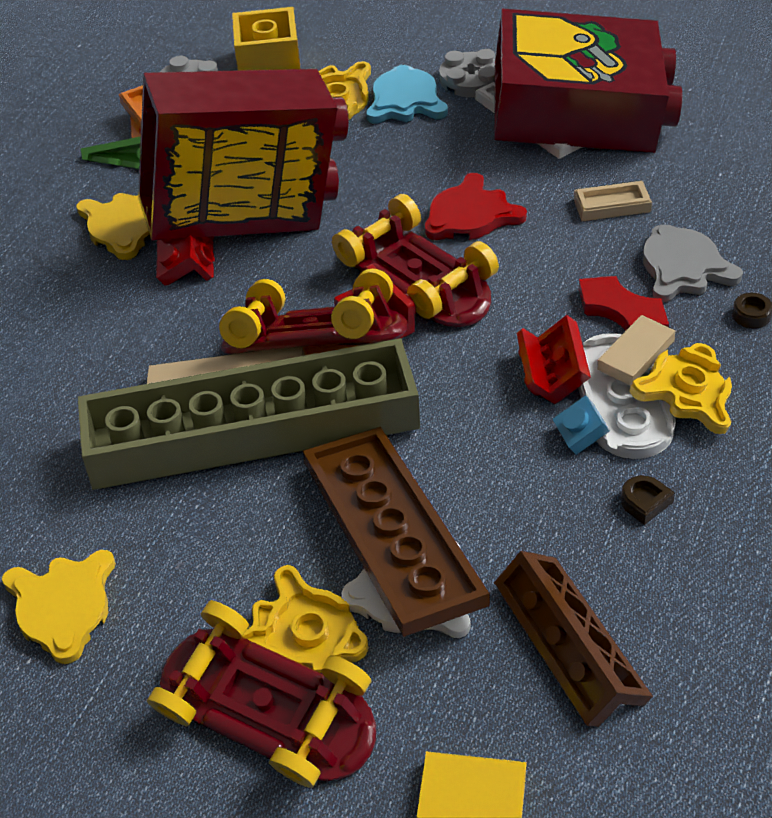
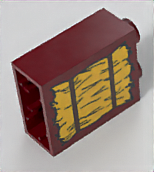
M318 69L144 73L138 199L151 240L187 238L189 235L197 238L319 230L323 202L334 201L338 195V170L335 161L330 156L332 143L344 141L347 137L349 118L345 100L342 97L331 96Z

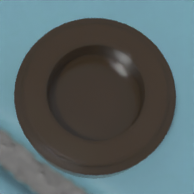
M759 293L741 294L734 301L732 317L736 323L743 327L751 329L762 328L771 321L772 302L769 298Z

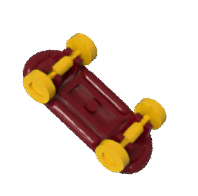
M399 194L392 198L388 203V210L383 209L380 211L378 221L365 228L356 226L352 231L343 229L332 237L333 249L345 265L355 267L363 272L365 271L364 267L373 264L377 269L385 272L396 287L404 294L411 296L416 305V312L423 318L431 319L445 326L465 327L481 321L490 309L491 290L486 279L496 274L499 268L498 260L493 250L487 244L476 241L465 249L464 258L459 257L456 259L422 236L410 231L420 224L421 215L416 203L406 194Z
M367 269L360 273L353 284L354 296L343 298L335 307L291 310L286 312L285 315L279 316L278 313L285 305V293L282 287L275 281L261 279L248 289L245 307H233L221 318L219 330L223 340L220 346L224 353L232 355L270 349L344 343H377L401 337L407 331L408 323L402 314L389 309L387 302L392 296L393 284L390 277L379 269Z
M212 600L208 601L201 612V617L214 629L202 630L199 628L195 634L190 635L175 647L162 669L161 688L155 687L147 699V703L157 712L178 724L189 726L191 721H194L269 758V764L275 770L290 780L308 788H313L316 781H336L349 777L361 769L371 756L376 742V722L370 706L362 697L371 683L369 675L353 663L337 656H329L321 669V674L243 638L244 633L249 627L247 620L235 610L222 603Z

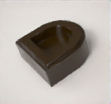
M645 475L634 476L628 479L622 487L621 504L627 513L643 525H646L674 502L675 492L653 477Z

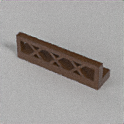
M520 551L494 581V584L586 725L599 727L620 704L645 706L653 697L556 557Z

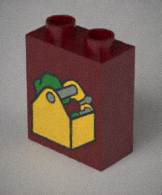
M502 8L494 63V140L550 145L567 144L575 147L656 153L662 126L676 127L681 115L682 87L672 85L676 70V49L662 47L659 24L656 20Z

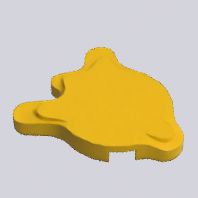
M357 62L346 71H338L333 65L319 71L331 96L342 97L345 100L349 119L366 107L369 101L366 80L371 75V65L368 62Z
M118 193L113 196V201L109 203H100L92 199H84L77 203L78 214L87 220L89 235L94 245L97 246L98 243L106 245L107 251L115 254L120 260H129L137 256L139 249L145 245L144 238L150 234L138 195L132 196Z
M695 343L691 347L682 348L679 355L668 356V350L664 351L655 360L650 374L635 379L630 386L629 392L635 399L644 402L663 400L670 405L669 410L674 417L698 419L707 429L715 434H725L731 425L730 417L725 410V404L732 388L731 379L729 377L724 380L718 371L721 364L716 359L715 351L706 344Z
M99 550L81 562L61 557L55 558L49 564V572L43 576H37L22 567L11 568L2 576L5 589L17 598L15 609L17 623L27 641L31 639L41 644L42 649L49 652L54 660L60 664H69L79 659L84 646L91 640L89 633L97 627L100 621L103 624L108 616V598L105 592V583L116 564L112 552Z
M285 565L277 569L274 574V581L279 599L274 602L259 600L253 604V623L246 630L243 638L319 673H322L321 669L329 656H337L351 663L364 658L368 652V639L358 629L357 623L350 612L349 604L342 597L328 590L317 589L305 583L298 570L291 565Z

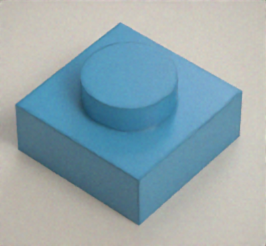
M586 395L553 418L566 444L576 455L610 432L594 403Z

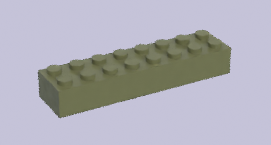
M401 338L78 396L82 458L92 490L304 451L377 427H381L386 435L420 429L419 394Z

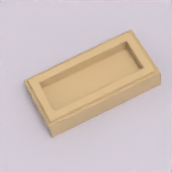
M643 181L574 190V202L582 221L651 212L652 201Z
M641 315L598 359L597 370L631 386L632 382L641 377L655 362L657 357L674 342L676 331Z

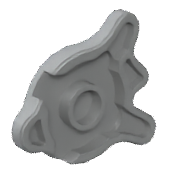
M658 225L652 229V234L644 245L643 265L655 280L653 297L661 298L664 303L671 301L679 293L695 295L705 293L707 281L727 286H736L742 280L743 270L724 260L714 242L703 233L695 230L677 228L672 225Z

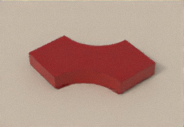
M617 276L579 279L578 289L584 314L587 316L608 318L618 323L625 331L641 315L669 327L661 298H649L634 294L620 284Z

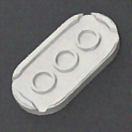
M607 333L593 336L583 342L591 378L583 383L578 390L581 398L586 395L594 403L610 429V432L598 439L597 443L606 451L624 458L642 459L659 454L670 445L674 436L676 419L670 413V405L663 400L639 401L630 394V385L597 370L598 359L622 334ZM653 364L649 367V369H648L641 377L647 376V375L650 374V371H651V368H652Z

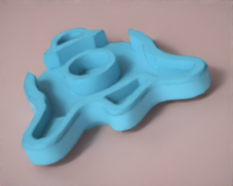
M399 65L391 71L380 75L373 84L374 103L366 111L367 120L370 123L378 124L388 119L410 122L417 113L440 120L448 115V106L437 97L435 79L430 74L414 69L411 66Z

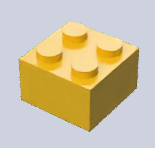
M294 7L232 13L234 48L238 71L301 69Z

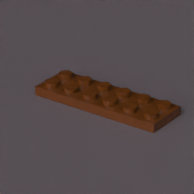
M381 427L303 451L304 464L403 637L490 606L489 591Z

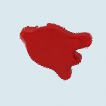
M469 173L460 185L442 191L432 200L430 216L425 222V234L432 240L454 239V233H469V240L478 239L501 226L523 224L527 219V210L523 206L508 203L506 193L501 189L493 191L484 190V177L479 173Z

